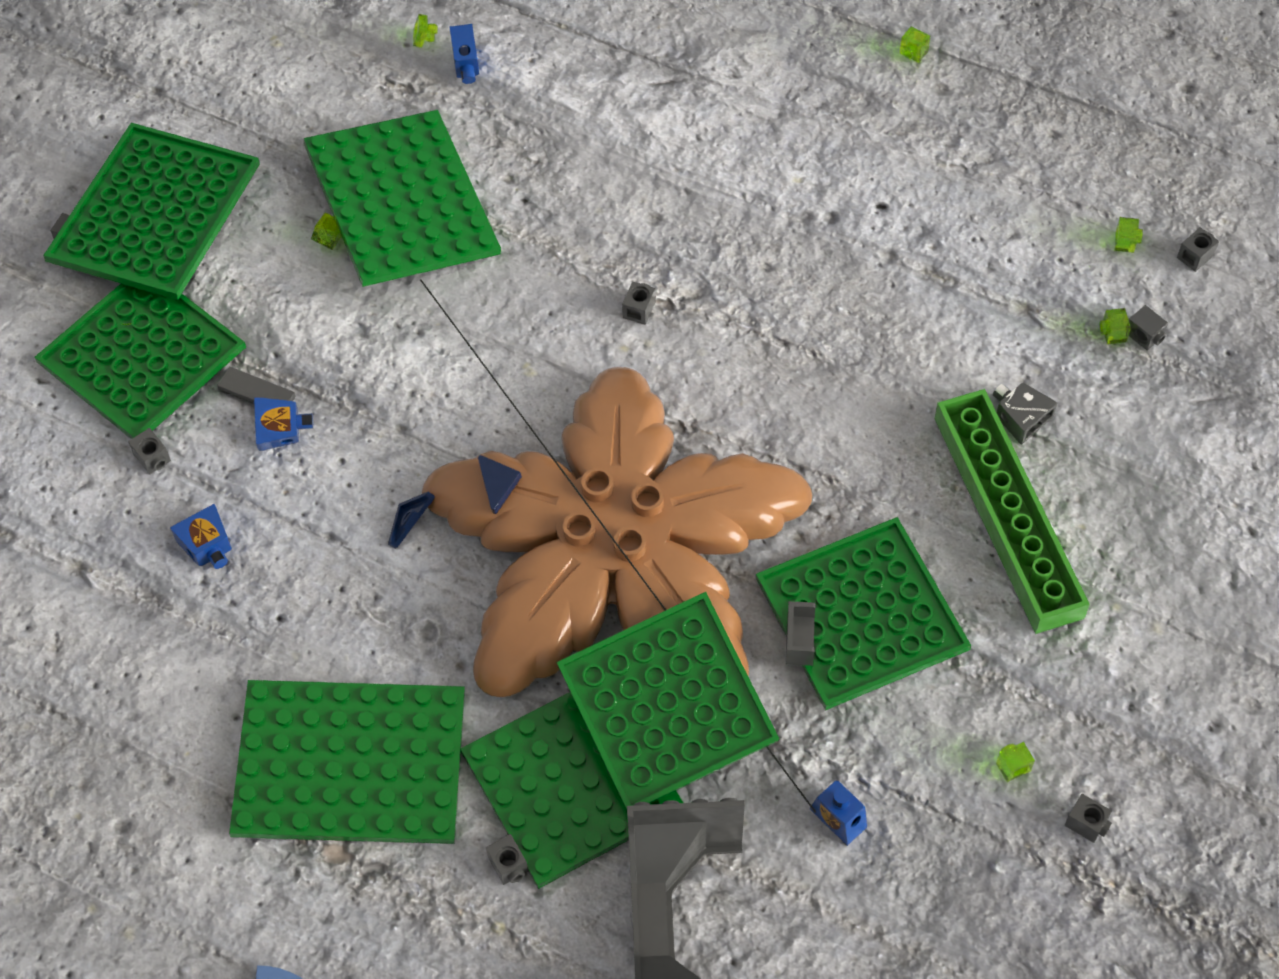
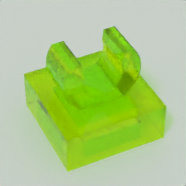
M418 14L413 28V46L422 47L425 40L428 42H434L438 26L432 23L428 24V15Z

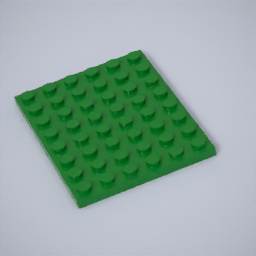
M438 110L304 138L305 149L362 287L501 254L498 240Z
M131 122L44 253L45 262L178 300L259 167V158Z
M248 680L230 822V837L455 844L465 686Z

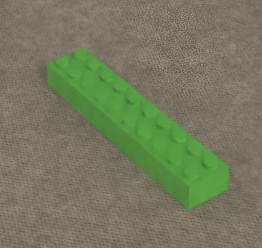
M982 389L938 402L934 419L1035 634L1085 619L1090 605L986 390Z

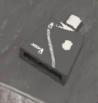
M1021 383L1013 391L1001 384L993 392V396L1000 401L997 415L1001 423L1021 445L1054 417L1057 402L1025 383Z

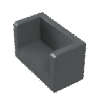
M791 601L788 603L786 664L813 666L815 603Z

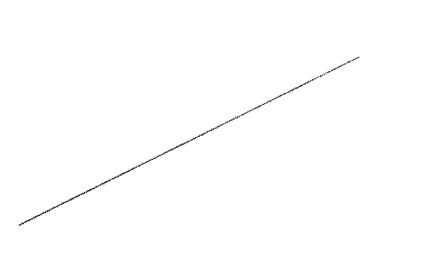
M421 279L420 281L422 282V284L424 285V287L428 290V292H429L430 295L433 297V299L436 301V303L439 305V307L442 309V311L444 312V314L448 317V319L450 320V322L454 325V327L456 328V330L458 331V333H460V335L462 336V338L464 339V341L468 344V346L470 347V349L474 352V354L476 355V357L480 360V362L482 363V365L484 366V368L488 371V373L490 374V376L494 379V381L496 382V384L499 386V388L502 390V392L505 394V396H506V397L508 398V400L511 402V404H512L513 407L516 409V411L519 413V415L522 417V419L525 421V423L527 424V426H529V428L531 429V431L533 432V434L537 437V439H538L539 442L543 445V447L545 448V450L547 451V453L551 456V458L554 460V462L556 463V465L560 468V470L562 471V473L566 476V478L568 479V481L570 482V484L574 487V489L576 490V492L579 494V496L582 498V500L585 502V504L589 507V509L591 510V512L593 513V515L597 518V520L599 521V523L602 525V527L605 529V531L608 533V535L612 538V540L614 541V543L616 544V546L620 549V551H621L622 554L625 556V558L628 560V562L631 564V566L633 567V569L637 572V574L639 575V577H640V578L642 579V581L646 584V586L648 587V589L652 592V594L654 595V597L656 598V600L660 603V605L663 607V609L666 610V608L662 605V603L660 602V600L658 599V597L654 594V592L651 590V588L649 587V585L645 582V580H644L643 577L640 575V573L637 571V569L634 567V565L632 564V562L628 559V557L626 556V554L622 551V549H621L620 546L617 544V542L614 540V538L611 536V534L609 533V531L605 528V526L603 525V523L600 521V519L597 517V515L594 513V511H593V510L591 509V507L588 505V503L586 502V500L582 497V495L580 494V492L577 490V488L574 486V484L571 482V480H570V479L568 478V476L565 474V472L563 471V469L559 466V464L557 463V461L553 458V456H552L551 453L548 451V449L545 447V445L542 443V441L539 439V437L537 436V434L534 432V430L531 428V426L528 424V422L524 419V417L522 416V414L520 413V411L516 408V406L514 405V403L510 400V398H509L508 395L505 393V391L502 389V387L500 386V384L496 381V379L494 378V376L490 373V371L488 370V368L485 366V364L482 362V360H481V359L479 358V356L476 354V352L474 351V349L471 347V345L468 343V341L465 339V337L462 335V333L459 331V329L456 327V325H455V324L453 323V321L450 319V317L448 316V314L445 312V310L442 308V306L439 304V302L436 300V298L433 296V294L430 292V290L428 289V287L424 284V282H423L422 279ZM767 746L766 748H767V749L769 750V752L772 754V756L774 757V759L777 761V763H778V764L780 765V767L783 769V771L785 772V774H786V775L789 777V779L792 781V783H793L794 786L797 788V790L801 793V795H802L803 798L806 800V802L809 804V806L812 808V810L814 811V813H816L815 809H814V808L812 807V805L809 803V801L807 800V798H806V797L804 796V794L800 791V789L798 788V786L795 784V782H794V781L792 780V778L789 776V774L787 773V771L784 769V767L780 764V762L778 761V759L775 757V755L771 752V750H770L769 747Z

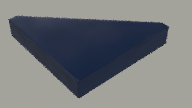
M479 455L478 460L492 512L497 514L522 476L515 469Z
M426 492L399 503L388 541L389 546L395 549L398 548L434 500L435 496L432 493Z

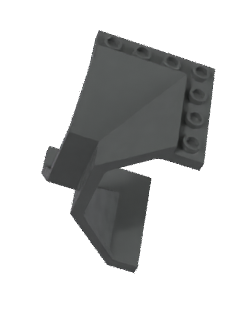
M724 798L720 801L708 802L705 799H696L691 803H679L678 801L670 800L655 805H650L648 802H637L633 806H627L635 979H701L675 960L672 894L703 857L711 854L742 853L744 800Z

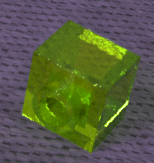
M911 26L901 38L899 53L919 63L929 51L931 36Z
M325 212L315 225L311 240L333 250L342 237L334 216Z
M1119 217L1115 231L1114 251L1134 253L1136 244H1141L1143 229H1139V219Z
M1125 308L1106 310L1103 320H1100V333L1105 335L1107 344L1127 342L1131 327Z
M1024 742L1018 745L1012 743L1000 750L996 764L1005 780L1009 782L1030 772L1035 760Z

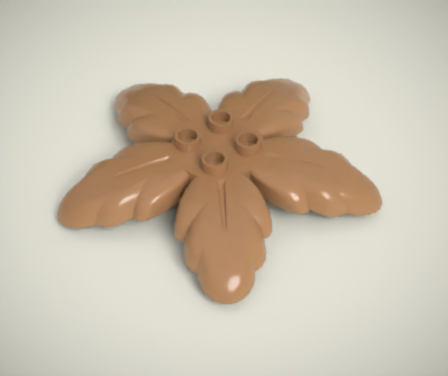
M627 367L606 369L599 373L592 381L589 390L581 394L575 401L573 423L568 424L562 432L563 451L572 473L558 461L557 463L666 610L706 591L749 676V664L741 644L743 638L742 622L736 610L727 601L730 596L727 582L722 574L699 554L724 555L739 553L748 547L749 540L766 539L775 536L782 530L785 522L796 519L809 508L812 501L811 488L808 482L796 471L778 464L761 462L757 458L743 453L731 455L721 460L708 453L692 454L678 460L663 471L672 450L674 435L670 427L664 424L665 413L662 401L650 391L646 379L636 370ZM489 451L479 454L473 459L445 464L428 476L422 488V494L430 492L435 496L432 503L428 506L430 511L438 516L447 518L449 526L455 532L481 537V544L489 550L527 552L513 562L501 575L496 588L498 598L488 607L483 615L481 626L482 640L474 659L473 673L478 687L483 692L495 697H506L521 692L536 678H546L557 673L560 670L557 662L569 657L573 650L581 651L590 647L602 627L609 604L617 606L619 621L623 630L665 611L554 460L540 452L532 451L521 452L515 458L500 452ZM479 455L515 469L522 476L497 514H494L490 507L478 460Z

